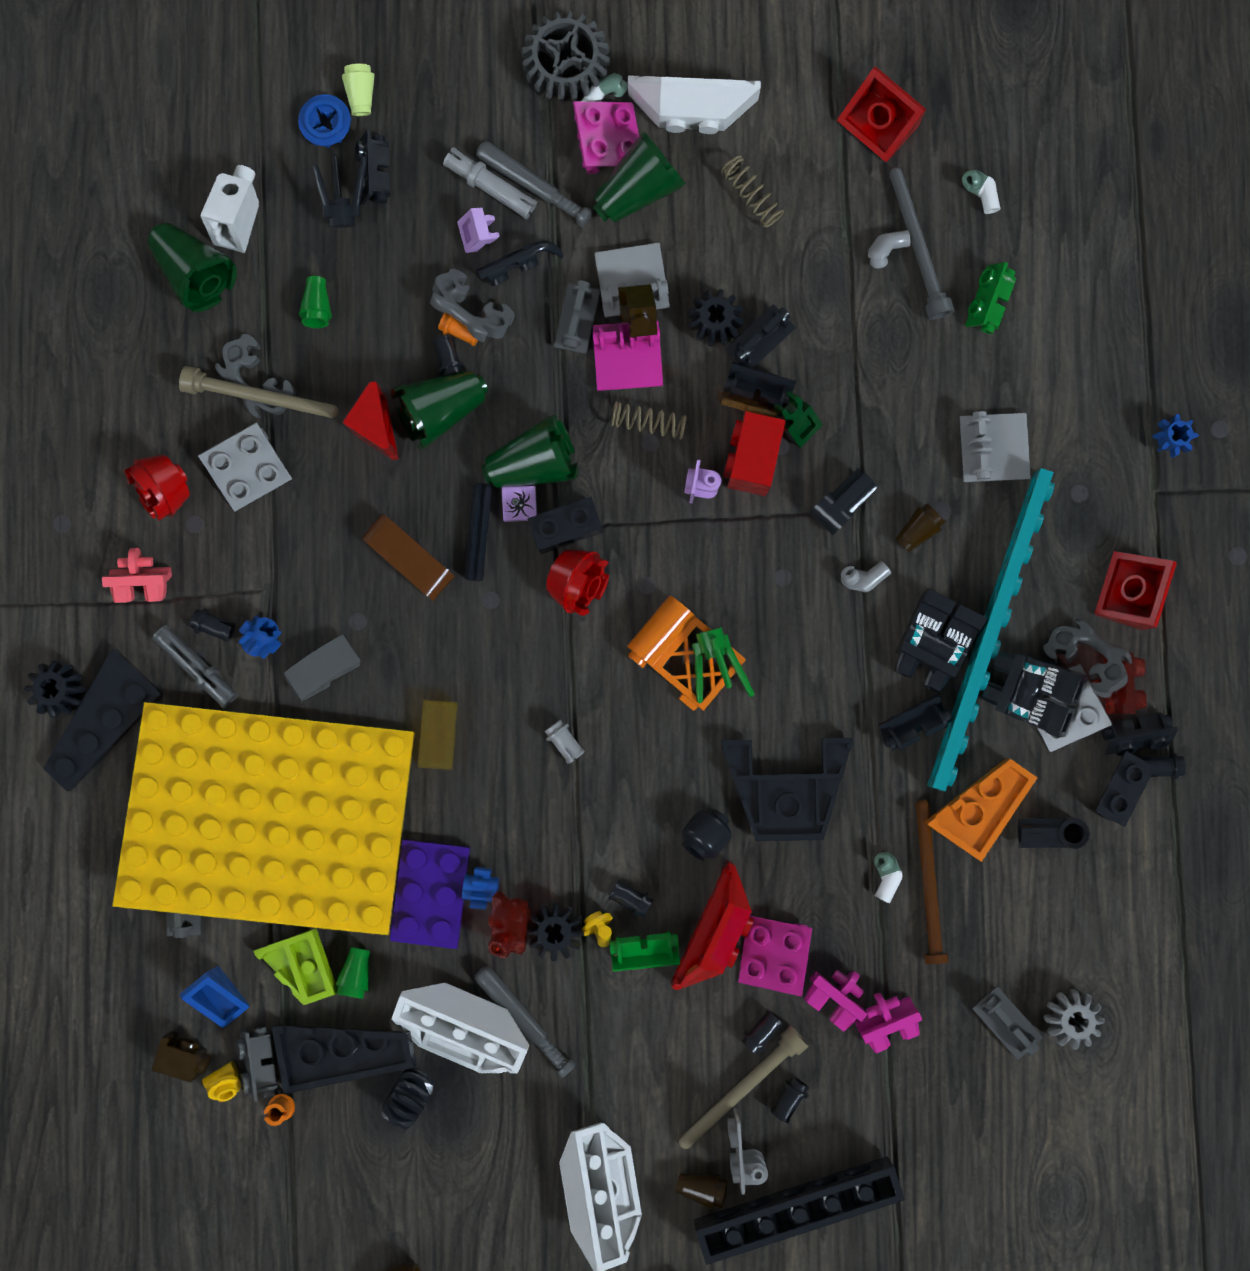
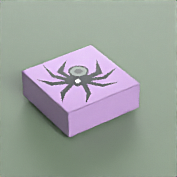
M535 486L502 487L504 522L528 521L527 518L537 515Z

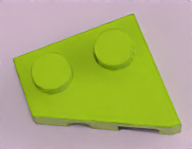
M317 928L254 950L255 956L259 960L264 959L276 972L274 976L283 985L290 987L292 994L303 1005L337 993V986L335 985L336 983Z

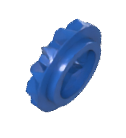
M324 94L309 99L303 105L299 113L298 122L304 138L315 147L319 145L330 148L333 144L342 143L346 134L350 133L352 118L348 107L342 100L335 96ZM319 112L327 119L334 117L331 119L333 130L330 131L325 126L318 128L321 124Z

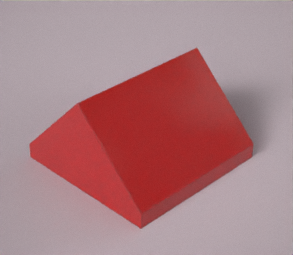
M875 66L837 121L883 161L887 162L919 127L926 109Z
M376 381L369 382L342 423L353 435L391 460L399 459L386 394Z
M1114 551L1094 614L1139 630L1157 628L1177 562Z

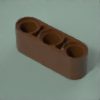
M384 513L361 537L362 540L432 601L438 597L455 577Z

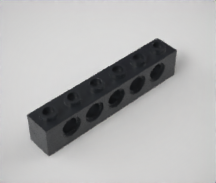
M886 1156L694 1219L695 1232L705 1263L709 1265L904 1201L905 1198L894 1165L889 1157Z

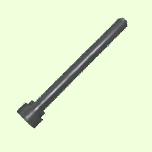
M895 167L890 171L889 175L929 296L926 299L927 305L925 309L929 320L941 319L954 313L952 300L946 296V293L941 292L903 172L900 168Z

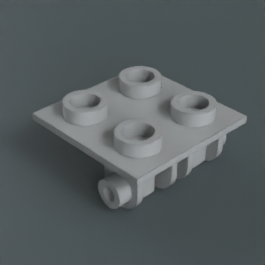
M660 243L595 253L605 318L620 315L618 287L651 284L656 310L670 308L668 284L665 279Z
M985 411L974 412L973 416H960L963 482L1031 479L1027 413L986 415Z
M257 422L198 455L234 512L292 479L268 441L269 438L263 428L259 427Z
M1081 664L1068 668L1086 675ZM1087 679L1079 703L1069 705L1076 708L1065 737L1057 738L1038 728L1050 752L1112 725L1098 696L1093 692L1089 679ZM1043 693L1044 696L1059 701L1056 698Z
M733 1107L734 1118H727L731 1148H736V1153H730V1168L733 1184L739 1183L741 1193L745 1195V1185L764 1183L768 1178V1170L763 1154L759 1150H742L741 1123L737 1108Z

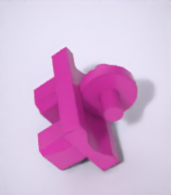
M838 969L832 974L831 978L840 984L838 988L816 970L809 978L812 984L808 988L804 1000L817 1011H820L830 997L839 1005L828 1019L843 1032L856 1019L862 1022L868 1015L861 1006L847 996L850 992L856 998H860L864 993V990L856 984L860 974L855 970H852L847 976Z
M879 992L874 994L876 1005L865 1009L868 1015L861 1022L856 1019L855 1025L865 1044H869L875 1053H879L888 1049L891 1045L887 1035L898 1030L903 1040H910L919 1036L918 1022L922 1021V1018L910 996L898 1000L897 996L884 1000Z

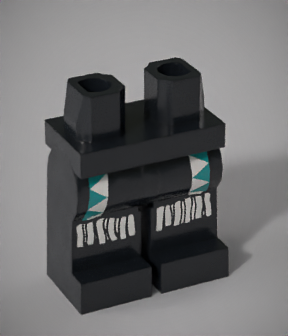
M927 589L922 593L901 642L895 651L899 656L896 660L894 672L910 679L917 666L920 665L929 670L922 685L936 693L940 692L949 679L956 677L969 648L987 618L962 605L954 607L956 602L931 589Z
M999 652L994 669L1008 674L1004 686L989 681L982 698L996 705L995 710L1042 729L1045 733L1057 738L1065 737L1076 708L1069 705L1079 703L1089 676L1025 653L1011 654ZM1043 693L1046 694V695H1049V696H1051V697H1054V698H1056V699L1059 700V701H1056V700H1054V699H1051V698H1049V697H1046V696L1043 695Z

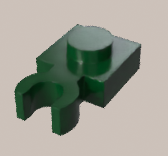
M788 391L786 394L789 397V404L785 408L776 404L774 409L777 414L785 418L784 432L790 441L801 449L823 424L811 405L804 402L793 392Z

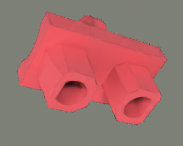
M130 548L128 558H118L117 560L118 567L126 569H111L108 576L102 577L103 587H110L114 603L133 601L135 599L134 586H143L145 601L154 602L162 601L166 597V582L172 577L171 567L143 568L153 567V557H142L139 548Z

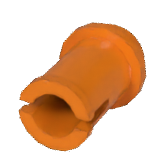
M443 314L438 329L443 331V335L450 334L472 346L477 344L478 340L471 335L466 326L451 315Z
M280 1093L271 1098L264 1110V1114H268L264 1117L267 1124L277 1126L292 1117L295 1111V1103L291 1096Z

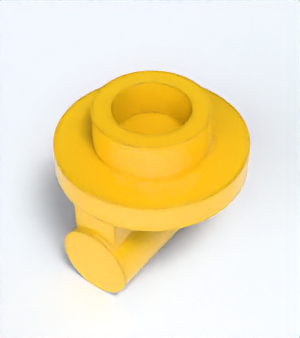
M601 911L591 914L583 921L585 926L581 930L584 936L594 933L597 937V944L600 947L605 948L609 946L612 931L606 925L612 921L613 917L610 913L602 914Z
M233 1061L202 1079L210 1099L225 1102L235 1097L240 1090L239 1070Z

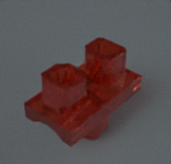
M1129 653L1132 658L1131 664L1122 661L1128 675L1126 685L1114 691L1111 697H1102V701H1106L1107 714H1136L1135 710L1147 706L1146 694L1144 690H1135L1134 677L1144 676L1146 672L1145 660L1134 657V653ZM1093 680V681H1092V683H1100V682H1101V680Z
M498 891L492 896V913L489 915V926L492 928V936L488 942V952L490 954L505 959L511 952L522 955L526 950L527 923L530 922L531 909L527 906V901L519 898L509 899Z

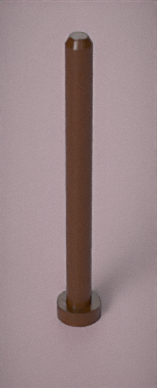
M917 800L915 805L929 954H924L925 964L948 963L949 958L948 953H943L932 831L924 823L930 818V809L927 800Z

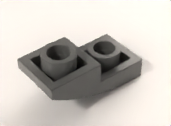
M341 635L284 672V677L300 702H303L330 687L331 681L359 667L361 661L344 635Z

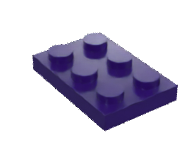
M408 839L402 841L390 941L458 949L464 899H462L465 874L468 873L471 847Z

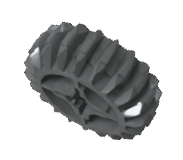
M556 11L554 14L555 20L550 21L549 18L544 16L542 18L543 27L533 24V35H526L525 44L527 46L523 47L521 51L522 57L525 58L522 66L523 70L528 71L526 74L528 82H536L534 86L538 93L546 89L545 94L548 100L555 94H558L559 102H564L565 95H571V100L574 102L578 99L577 93L581 92L583 96L589 95V87L591 85L598 87L600 85L598 79L607 76L605 68L610 66V57L607 56L610 52L609 44L604 43L605 34L603 31L596 32L597 24L595 21L586 25V16L584 14L579 16L577 20H574L573 12L569 11L567 18H561L560 13ZM560 37H565L562 40H555ZM579 40L584 42L593 54L592 60L586 58L585 53L578 50ZM571 51L572 58L569 59V57L567 56L568 60H562L561 62L560 56L564 57L565 54L569 55ZM540 55L546 56L547 61L553 63V74L548 73L539 62ZM570 74H579L574 77L566 78Z

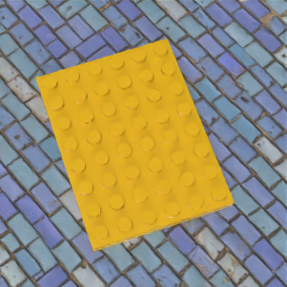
M144 702L113 907L389 935L415 733Z

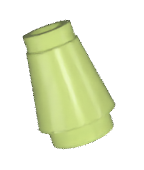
M367 64L346 65L342 80L351 108V114L353 116L370 115L374 85V73H371V66Z

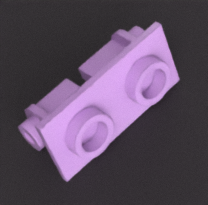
M697 460L695 469H688L684 493L691 494L689 503H693L694 496L707 499L715 497L721 484V477L717 472L699 468L701 460Z

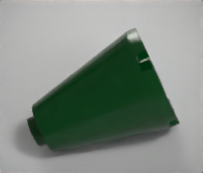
M643 132L593 196L597 201L593 208L604 222L610 218L615 223L680 190L686 183L648 134Z
M171 223L159 224L150 231L147 242L148 247L180 303L185 308H189L192 312L196 313L207 311L223 300L219 295L225 288L231 291L237 278V267L228 256Z
M472 371L399 385L391 389L392 399L398 397L401 406L395 408L399 419L412 442L419 439L420 442L417 446L419 450L431 445L485 401V393H488L483 377L480 374L475 375Z
M557 415L547 417L486 456V464L482 465V471L487 483H493L496 488L577 479L579 476L578 463L571 464L570 460L571 454L575 453L574 447L561 420L556 421Z

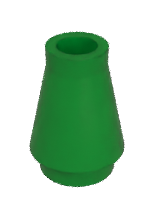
M320 276L306 278V287L299 310V317L302 319V324L306 327L316 329L327 327L329 320L332 318L326 289V279Z
M350 947L348 957L335 984L338 985V995L359 999L364 998V993L368 991L370 951Z

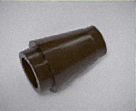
M926 503L922 508L918 507L895 539L910 552L942 531L940 527L945 523V520Z
M680 1172L676 1194H681L712 1210L714 1207L723 1208L728 1180L720 1179V1175L685 1174Z

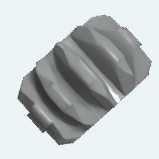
M1075 989L1070 990L1068 998L1061 992L1057 993L1059 1004L1047 1003V1007L1053 1010V1014L1043 1016L1046 1022L1052 1024L1047 1029L1048 1034L1057 1036L1056 1042L1061 1046L1069 1042L1070 1047L1074 1050L1079 1048L1080 1041L1087 1047L1091 1046L1092 1041L1089 1036L1091 1034L1096 1037L1101 1036V1032L1095 1026L1105 1023L1103 1017L1096 1015L1101 1010L1100 1004L1096 1002L1091 1003V995L1084 993L1080 996ZM1073 1013H1076L1080 1018L1078 1022L1074 1021L1075 1025L1073 1026L1068 1021L1069 1017L1074 1018Z

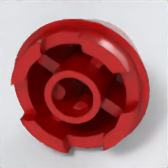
M164 454L134 460V465L124 470L129 485L135 483L134 488L140 497L138 499L146 512L153 519L157 518L158 521L166 516L172 518L190 496L186 481H188L186 474L177 463L173 464Z
M565 550L557 557L550 568L546 583L547 592L567 613L575 612L585 616L590 612L587 606L593 598L600 600L605 592L610 575L604 573V567L609 562L600 558V555L595 551Z

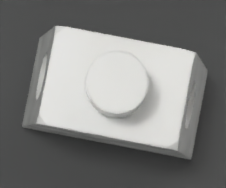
M237 165L233 176L224 173L219 174L200 215L213 245L242 253L246 251L259 207V200L252 184L255 172L249 167Z

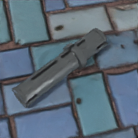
M168 625L162 626L153 635L152 640L196 681L195 686L199 690L204 689L220 704L222 709L227 708L238 697V693L218 675L219 671L214 666L209 667ZM174 646H176L191 661V664L174 648ZM199 670L216 685V688L199 672Z

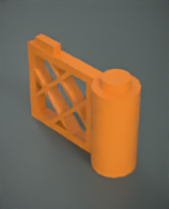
M669 595L627 645L631 650L628 657L641 668L648 664L682 693L678 699L692 711H695L697 707L704 711L725 684L723 677L715 684L714 676H720L721 673L720 671L714 672L713 658L708 659L709 672L703 673V677H709L710 691L703 698L702 703L696 701V695L692 693L691 678H695V674L690 673L689 655L694 654V650L688 649L687 637L695 627L702 632L711 629L681 602ZM683 643L684 651L675 652ZM732 648L740 665H742L746 659ZM684 655L685 675L672 676L663 668L671 656ZM732 665L728 668L730 679L736 672ZM677 679H686L687 688Z

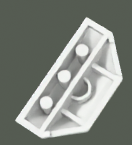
M628 75V95L659 128H666L667 131L673 133H680L685 131V129L699 130L703 134H715L718 131H725L758 101L761 81L655 76L639 77Z
M447 983L402 991L391 1019L396 1025H400L403 1031L411 1032L412 1041L418 1047L479 1073H502L507 1071L509 1073H518L530 1046L508 1009Z
M600 1122L572 1131L559 1162L570 1231L593 1271H605L627 1262L630 1254L628 1250L635 1238L642 1216L631 1147L611 1131L607 1125Z

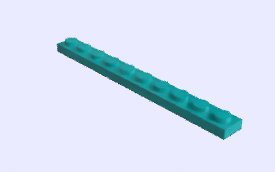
M1040 468L1033 473L984 616L987 620L978 633L951 713L952 722L948 723V727L945 730L927 783L928 787L946 791L947 786L952 787L956 779L958 768L954 767L958 754L962 755L967 747L969 736L965 735L968 723H973L977 717L980 705L976 703L979 691L986 689L990 679V672L986 671L990 659H995L999 652L1001 641L997 638L1001 627L1005 628L1010 620L1012 609L1008 608L1012 595L1016 596L1020 590L1023 578L1019 577L1022 564L1027 565L1033 552V546L1029 545L1033 532L1037 534L1043 523L1044 515L1040 513L1044 501L1048 502L1054 490L1055 483L1051 482L1054 473L1052 471Z

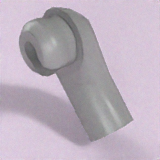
M903 230L878 236L868 250L870 265L873 268H883L888 264L887 256L892 249L909 247V231Z
M882 561L877 563L868 572L857 570L854 566H847L841 572V582L850 590L869 592L888 577L891 571Z

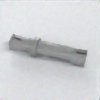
M455 147L445 157L443 166L466 179L467 185L474 188L477 186L526 220L530 217L529 212L532 214L537 205L535 199L533 200L487 170L486 164L483 162H475Z

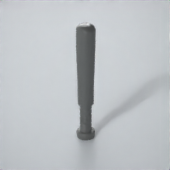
M485 141L480 144L476 152L477 158L548 204L552 203L561 208L562 211L574 217L576 224L580 227H584L588 223L593 213L589 207L582 208L573 203V201L560 194L556 187L492 143Z
M483 966L474 975L476 983L496 1005L508 1009L521 1032L534 1046L537 1045L558 1069L556 1071L557 1075L560 1078L565 1077L576 1066L575 1062L572 1059L567 1060L558 1051L557 1047L550 1042L545 1030L490 966Z

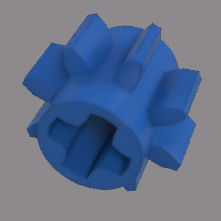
M1176 414L1171 417L1170 423L1165 419L1159 421L1157 424L1162 430L1152 435V438L1157 439L1159 444L1157 451H1170L1171 458L1178 456L1180 449L1185 453L1191 451L1193 447L1189 442L1199 436V434L1193 433L1191 427L1193 420L1187 422L1180 421V415ZM1174 431L1178 433L1176 441L1172 439Z
M256 615L251 622L246 620L239 629L243 636L238 642L243 650L251 656H260L262 659H265L269 653L274 654L281 646L277 638L282 632L279 631L277 624L269 618H260Z
M476 867L474 875L465 874L462 899L471 900L470 908L486 910L488 902H497L500 878L491 877L492 869Z

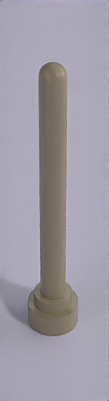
M184 366L179 378L180 391L195 395L197 392L202 393L204 390L329 418H335L339 412L338 408L332 404L207 377L206 373H202L200 368Z
M790 1025L781 1034L782 1038L778 1041L779 1046L679 1138L681 1148H690L788 1056L800 1055L809 1047L808 1043L795 1028Z

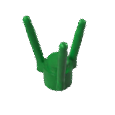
M722 627L696 634L698 643L692 644L695 654L696 701L698 703L703 702V653H705L706 660L716 657L725 687L730 689L732 683L723 655L727 654L748 696L753 697L754 691L730 645L728 634L724 635Z

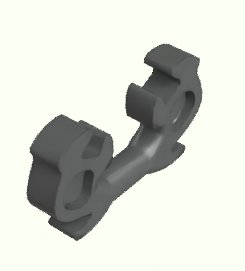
M450 269L448 273L436 277L432 288L433 295L430 300V304L435 309L447 313L458 320L480 342H484L486 336L499 339L505 335L508 326L512 325L515 317L514 312L509 306L502 304L498 311L493 309V303L490 302L484 306L480 317L473 316L456 303L466 299L470 288L469 285L464 286L467 276L459 270Z
M243 334L241 338L226 343L222 351L226 369L219 364L215 365L219 376L225 381L248 386L240 375V368L244 366L251 369L259 363L260 359L256 355H250V349H260L259 343L248 334ZM275 378L268 379L262 385L264 390L296 396L294 387L287 380L283 382V390L276 388L278 382ZM243 399L247 411L257 419L261 418L258 408L272 415H280L287 409Z
M1080 619L1075 620L1079 629L1069 626L1055 628L1049 642L1043 646L1047 658L1052 663H1058V654L1065 655L1067 662L1072 663L1079 655L1077 645L1087 644L1104 655L1107 660L1106 664L1096 663L1089 670L1091 680L1101 679L1100 683L1091 684L1093 692L1100 697L1109 698L1114 691L1126 685L1128 675L1122 661L1129 664L1132 663L1131 655L1127 650L1110 644L1097 635L1088 623Z

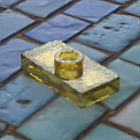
M423 700L418 767L453 770L458 703Z

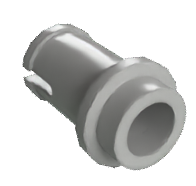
M559 720L544 732L548 736L546 740H551L565 758L566 763L570 764L585 751L567 729L569 727L568 723L564 724Z

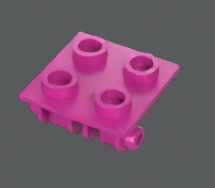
M574 101V120L578 129L577 138L580 141L579 149H581L583 168L587 170V174H596L600 172L599 167H616L639 136L633 102Z
M658 320L657 335L632 338L630 337L628 324L593 325L597 391L663 386Z
M750 915L749 917L754 918V921L744 940L738 982L802 996L812 928L805 924H790Z

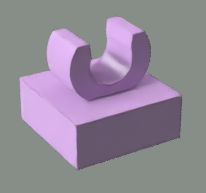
M471 208L457 221L466 253L478 252L485 244L493 243L499 237L498 232H489L488 226L495 221V217L484 215L483 208Z

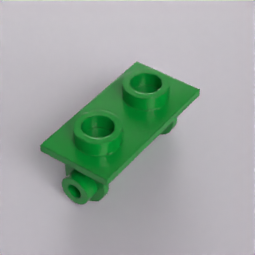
M1008 262L988 265L979 278L980 286L976 297L968 308L969 316L965 327L982 326L980 330L990 335L994 333V330L999 329L1006 308L996 303L997 299L1008 302L1016 282L1014 277L1016 272L1007 268Z
M670 931L663 934L647 935V939H640V936L625 938L617 936L616 940L610 941L613 972L680 965L677 934H670Z

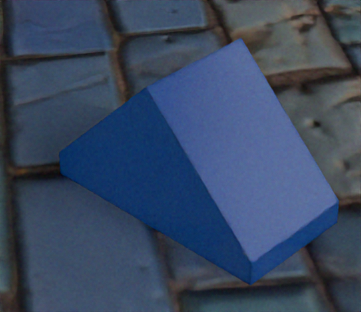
M219 966L204 973L179 994L183 1001L222 1028H225L250 1007Z

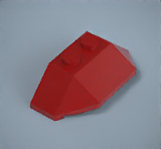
M728 860L680 960V965H678L670 984L671 988L675 990H680L721 975L726 966L732 968L740 951L735 946L740 936L746 937L751 929L754 918L749 916L752 911L736 866Z

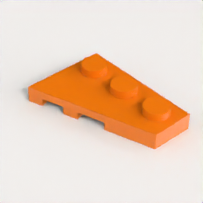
M1005 758L924 823L982 862L1038 777L1012 759Z

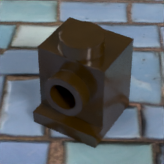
M651 284L618 287L620 320L622 325L628 324L630 337L657 335L656 303Z
M171 1031L161 1038L151 1071L191 1083L200 1074H205L211 1055L207 1054V1049L198 1047L199 1042L189 1038H179V1041L176 1040L178 1033Z

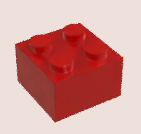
M746 411L742 421L736 420L730 446L736 447L735 454H728L723 478L729 479L727 488L766 497L771 488L786 420Z

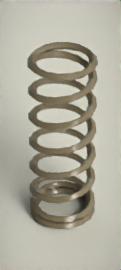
M738 155L724 165L721 173H723L727 180L734 179L732 188H741L739 197H748L746 206H755L753 215H763L760 224L767 228L783 215L784 210L775 212L763 222L766 215L778 205V202L773 203L764 211L756 213L759 206L771 196V193H767L759 201L749 204L751 198L764 187V184H760L752 192L742 195L744 189L757 178V175H753L745 183L735 186L740 176L750 169V166H746L740 173L728 177L744 162V158Z
M615 402L611 419L612 427L618 428L626 414L627 429L630 430L633 427L637 417V427L639 432H641L649 417V432L652 435L661 417L660 432L662 437L666 435L672 420V437L675 439L680 432L679 439H683L687 419L686 414L681 417L675 433L674 412L670 414L664 430L663 410L659 411L652 429L653 412L651 407L647 410L641 426L640 405L637 406L629 425V404L625 405L620 418L622 403Z

